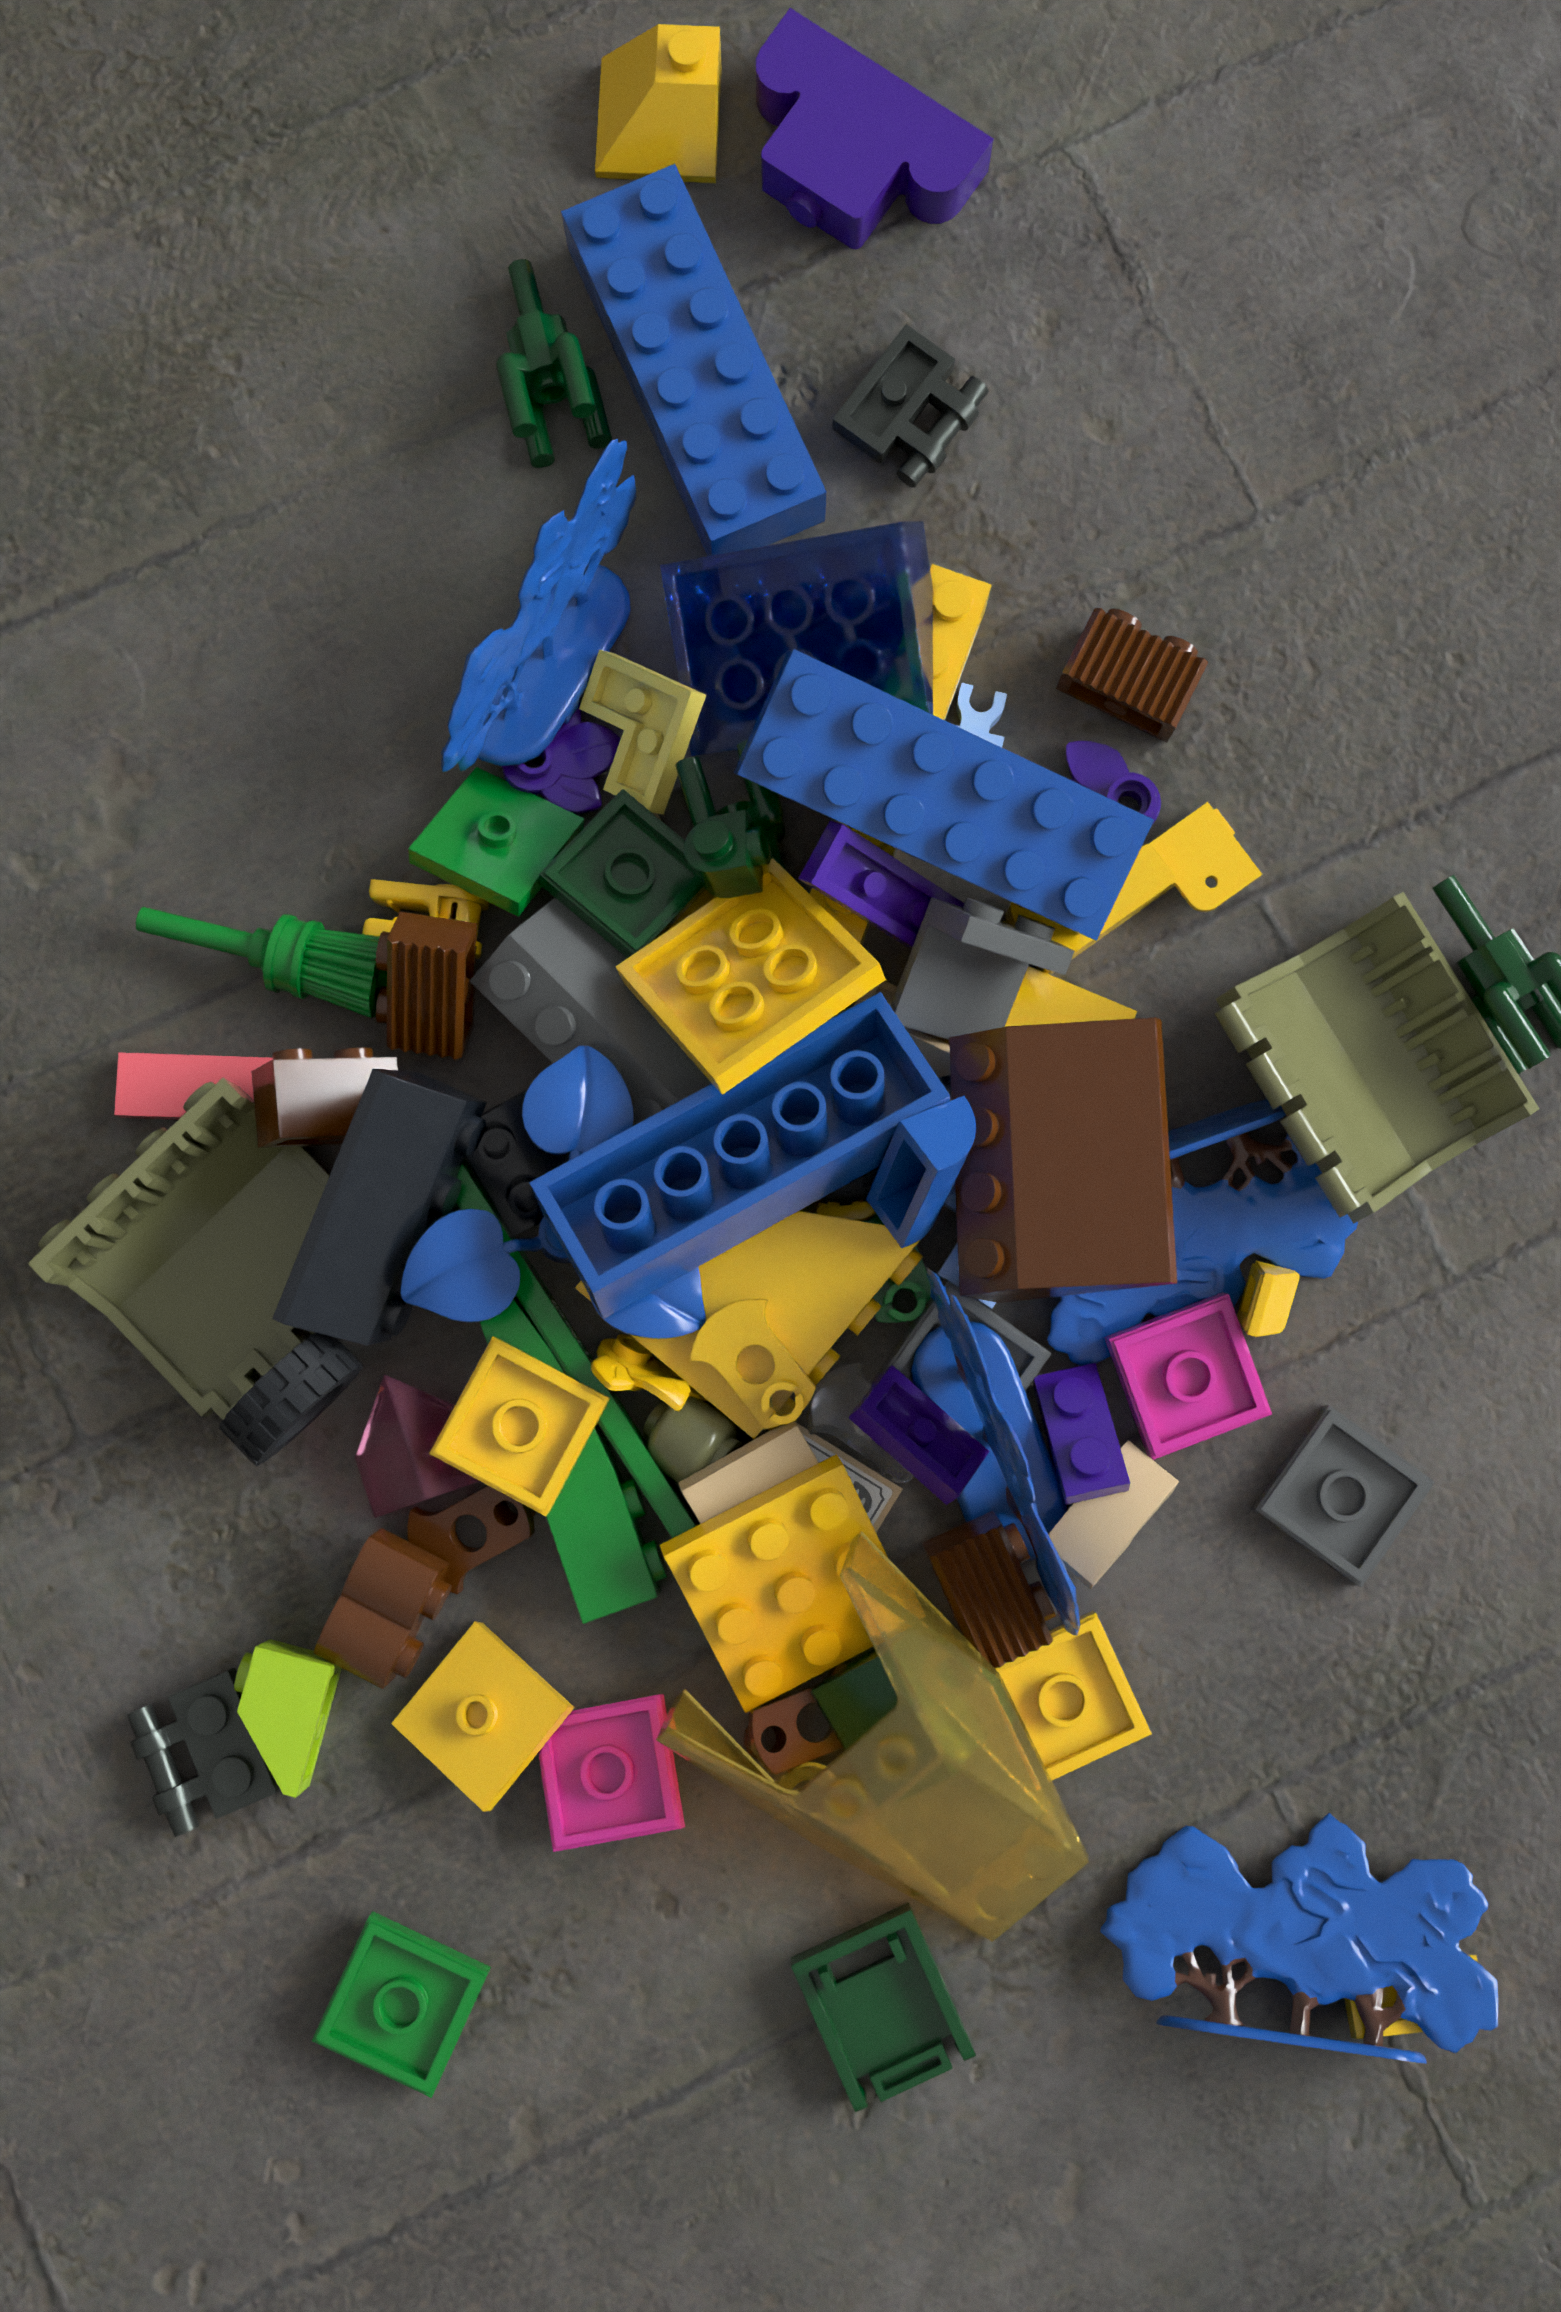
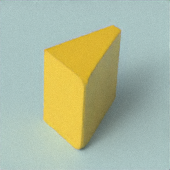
M1257 1260L1255 1264L1252 1263L1237 1314L1238 1321L1247 1335L1260 1337L1279 1334L1284 1330L1300 1279L1299 1273L1295 1270Z

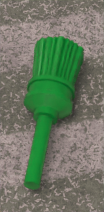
M141 907L137 914L136 930L139 932L248 958L250 966L261 968L264 985L268 991L275 993L285 991L291 993L293 997L305 999L311 995L371 1019L376 1017V1005L382 985H387V971L376 968V951L380 936L325 930L324 925L319 921L310 920L305 922L298 920L296 916L290 914H283L271 930L257 928L254 933L147 907Z

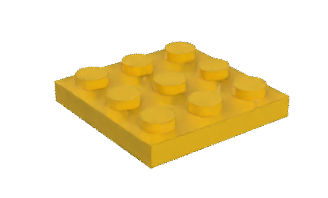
M773 858L768 865L762 866L763 892L733 898H714L616 966L623 983L722 1095L886 980L880 963Z
M837 1454L659 1545L667 1564L745 1713L919 1623L852 1481Z

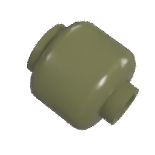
M692 1396L688 1397L684 1407L679 1412L664 1402L660 1403L651 1412L643 1428V1435L649 1438L646 1447L648 1452L665 1476L678 1484L680 1481L743 1446L737 1440L738 1427L732 1420L713 1405Z

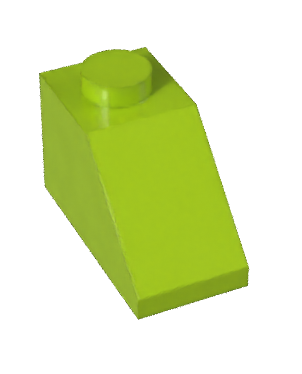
M269 1639L255 1646L253 1653L246 1652L240 1662L234 1683V1690L242 1693L237 1712L283 1795L296 1798L310 1786L342 1668L314 1654V1650Z

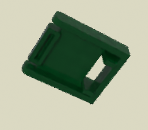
M909 1902L791 1957V1968L855 2112L868 2107L866 2092L858 2079L869 2074L880 2102H883L953 2069L941 2039L952 2035L957 2051L961 2054L964 2061L976 2056L972 2042ZM883 1937H887L893 1954L836 1980L829 1965L830 1962Z

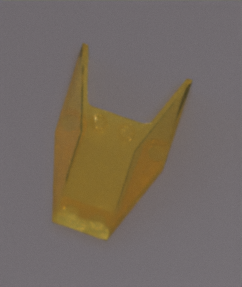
M860 1531L851 1540L840 1578L897 1694L898 1702L896 1706L828 1766L815 1762H806L789 1769L777 1781H774L686 1689L676 1696L656 1741L809 1842L993 1942L1089 1863V1856L1000 1673L884 1553ZM810 1780L803 1787L793 1790L795 1785L799 1782Z

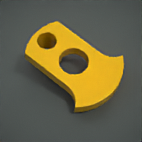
M746 1299L724 1306L703 1324L693 1343L690 1362L703 1361L714 1366L763 1429L775 1428L783 1424H789L801 1415L812 1399L816 1386L768 1326L765 1318V1308L768 1300ZM759 1345L765 1347L774 1358L775 1368L773 1374L762 1383L746 1381L737 1369L738 1356L748 1346ZM778 1390L794 1392L796 1404L794 1410L789 1413L777 1411L772 1404L773 1393Z

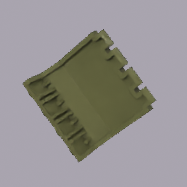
M1404 892L1390 898L1347 927L1303 953L1233 987L1215 999L1221 1010L1214 1014L1237 1052L1240 1053L1247 1050L1252 1058V1061L1245 1064L1272 1109L1281 1105L1287 1117L1280 1121L1307 1166L1315 1162L1322 1173L1315 1177L1339 1218L1348 1214L1353 1224L1375 1213L1432 1170L1481 1141L1529 1117L1540 1109Z
M222 1078L216 1084L208 1082L198 1088L186 1100L183 1106L186 1113L168 1130L163 1127L146 1137L135 1151L138 1159L120 1176L114 1173L99 1182L87 1196V1201L90 1204L72 1222L66 1219L52 1227L39 1241L38 1246L42 1250L28 1263L46 1283L68 1286L107 1316L201 1417H208L215 1412L222 1420H224L226 1414L237 1404L240 1398L254 1386L256 1382L250 1376L256 1370L261 1376L265 1375L276 1363L305 1341L296 1332L299 1328L284 1325L272 1318L330 1176V1173L304 1146L258 1148L254 1100L239 1086L225 1078Z

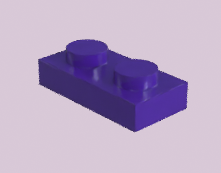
M1096 1363L1035 1376L1033 1379V1389L1065 1505L1129 1491V1476Z
M893 1365L879 1375L848 1417L946 1505L960 1496L990 1452Z

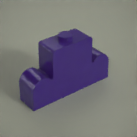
M792 8L788 9L760 48L756 57V105L764 119L778 126L761 151L762 189L766 194L785 205L792 217L802 225L809 228L817 226L849 248L859 249L900 194L906 196L905 202L908 209L918 220L928 224H941L953 219L961 211L988 173L994 138Z

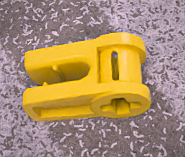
M371 879L369 896L378 905L390 907L395 912H399L400 909L426 912L430 914L429 916L477 923V936L481 911L487 910L489 902L453 884L433 886ZM394 917L393 920L368 918L363 924L362 934L380 936L382 931L390 932L397 917ZM476 940L477 949L475 956L476 959L481 958L482 943Z

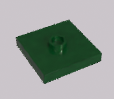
M624 789L544 868L538 878V884L626 958H629L665 933L706 890L685 858V840Z

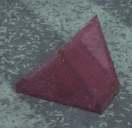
M387 1375L383 1376L355 1455L375 1518L479 1482V1480L429 1454L455 1405Z

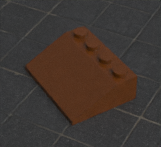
M1151 1017L1006 1026L949 1037L952 1100L965 1096L973 1110L976 1121L974 1143L955 1180L960 1296L1004 1303L1177 1284L1162 1020Z

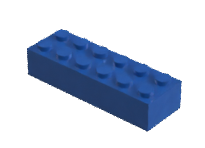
M670 165L561 211L570 255L713 569L824 522L827 494L825 487L676 165Z
M795 649L787 652L733 772L738 776L1096 941L1154 822L1152 818Z
M879 992L831 1018L722 1095L713 1084H710L529 1183L544 1217L599 1313L605 1319L879 1167L899 1121L950 1101V1095L883 994Z

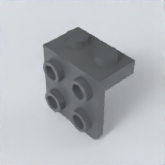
M931 897L890 1006L904 1027L945 1039L1005 1027L1029 964L1065 975L1075 951L1052 940L1055 928L1040 921L1018 915L1016 923L1012 924L1001 920L1004 913L1003 910L984 902L967 897L964 906L961 907Z

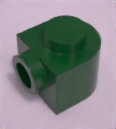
M746 810L711 816L700 821L692 828L684 843V855L710 894L719 898H733L763 892L762 866L768 865L771 859L769 840L764 827L755 826Z

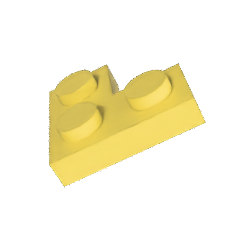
M599 649L579 709L624 730L603 790L616 796L624 789L651 813L664 815L678 776L675 764L684 759L706 694L615 653Z

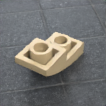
M1129 1440L1121 1447L1130 1480L1129 1491L1073 1503L1048 1534L1065 1568L1090 1590L1126 1550L1134 1536L1173 1493L1179 1483L1175 1477Z

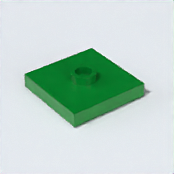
M476 767L408 848L409 863L519 917L542 887L538 884L539 874L584 829V818L532 793L517 790L509 785L507 781Z
M373 1911L364 1925L312 2042L432 2098L491 1967Z

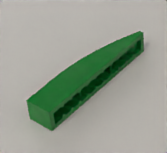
M516 1295L510 1306L501 1314L480 1322L487 1345L492 1336H495L566 1374ZM598 1422L551 1511L546 1516L583 1624L657 1598L661 1592L658 1580L668 1577L656 1541L644 1543L637 1518L646 1516V1511L634 1478L623 1482L620 1470Z

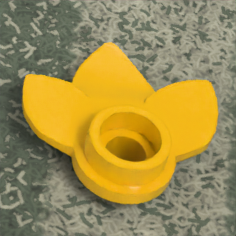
M620 1334L616 1339H603L600 1342L596 1351L598 1358L593 1360L591 1370L608 1390L639 1391L645 1389L678 1412L682 1410L689 1396L707 1401L706 1398L667 1365L656 1360L651 1355L652 1353L631 1335Z

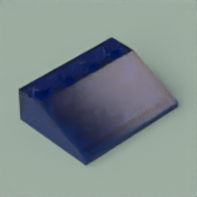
M923 521L891 523L660 565L679 683L706 694L689 743L691 756L737 750L736 745L749 739L787 652L792 649L800 651L933 715V586Z

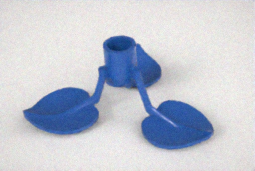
M590 1046L576 1047L563 1058L543 1070L530 1084L525 1094L522 1108L524 1128L532 1142L539 1149L549 1154L561 1155L570 1152L569 1161L633 1126L634 1120L631 1096L621 1074L603 1054ZM478 1209L458 1210L437 1220L427 1229L413 1248L403 1272L401 1297L407 1304L429 1310L454 1321L467 1323L481 1322L501 1314L510 1306L517 1294L520 1285V1270L516 1261L509 1255L510 1253L516 1251L537 1252L541 1250L548 1259L563 1264L571 1262L545 1217H543L540 1223L537 1237L512 1239L503 1243L501 1225L493 1214ZM699 1268L691 1270L603 1320L623 1333L643 1338H675L698 1331L706 1321ZM591 1299L592 1304H593V1306H594L596 1312H597V1313L600 1315V1317L602 1318V1316H601V1314L599 1313L597 1307L595 1306L593 1300Z

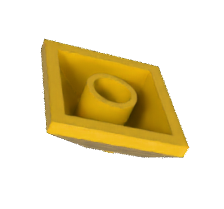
M657 24L601 58L595 160L596 178L637 180L675 164L683 182L716 183L722 75L720 27Z

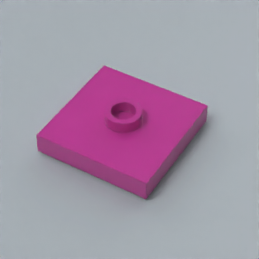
M1219 1293L1104 1337L1145 1451L1152 1460L1272 1415L1228 1293Z
M664 1694L574 1710L538 1752L553 1852L685 1827Z

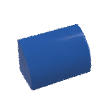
M965 1096L958 1097L899 1121L866 1200L901 1248L921 1240L933 1228L974 1143L976 1121L973 1110Z

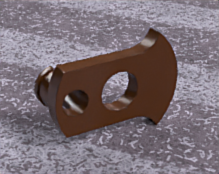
M487 1485L438 1512L424 1511L415 1506L409 1513L407 1526L408 1541L450 1563L443 1581L452 1585L450 1592L459 1594L464 1590V1579L470 1569L528 1539L535 1533L533 1517L537 1511ZM507 1501L516 1506L518 1515L510 1511ZM473 1515L482 1521L487 1531V1540L484 1546L472 1548L460 1541L456 1533V1523L460 1516Z
M841 1663L831 1668L828 1676L823 1681L847 1665ZM817 1685L750 1711L748 1726L743 1736L744 1747L748 1754L755 1759H759L761 1764L771 1774H779L843 1748L830 1725L824 1738L817 1742L807 1741L800 1735L797 1729L796 1721L800 1710L809 1703H816L809 1690ZM768 1727L773 1729L776 1736V1742L771 1752L764 1749L761 1743L762 1733Z

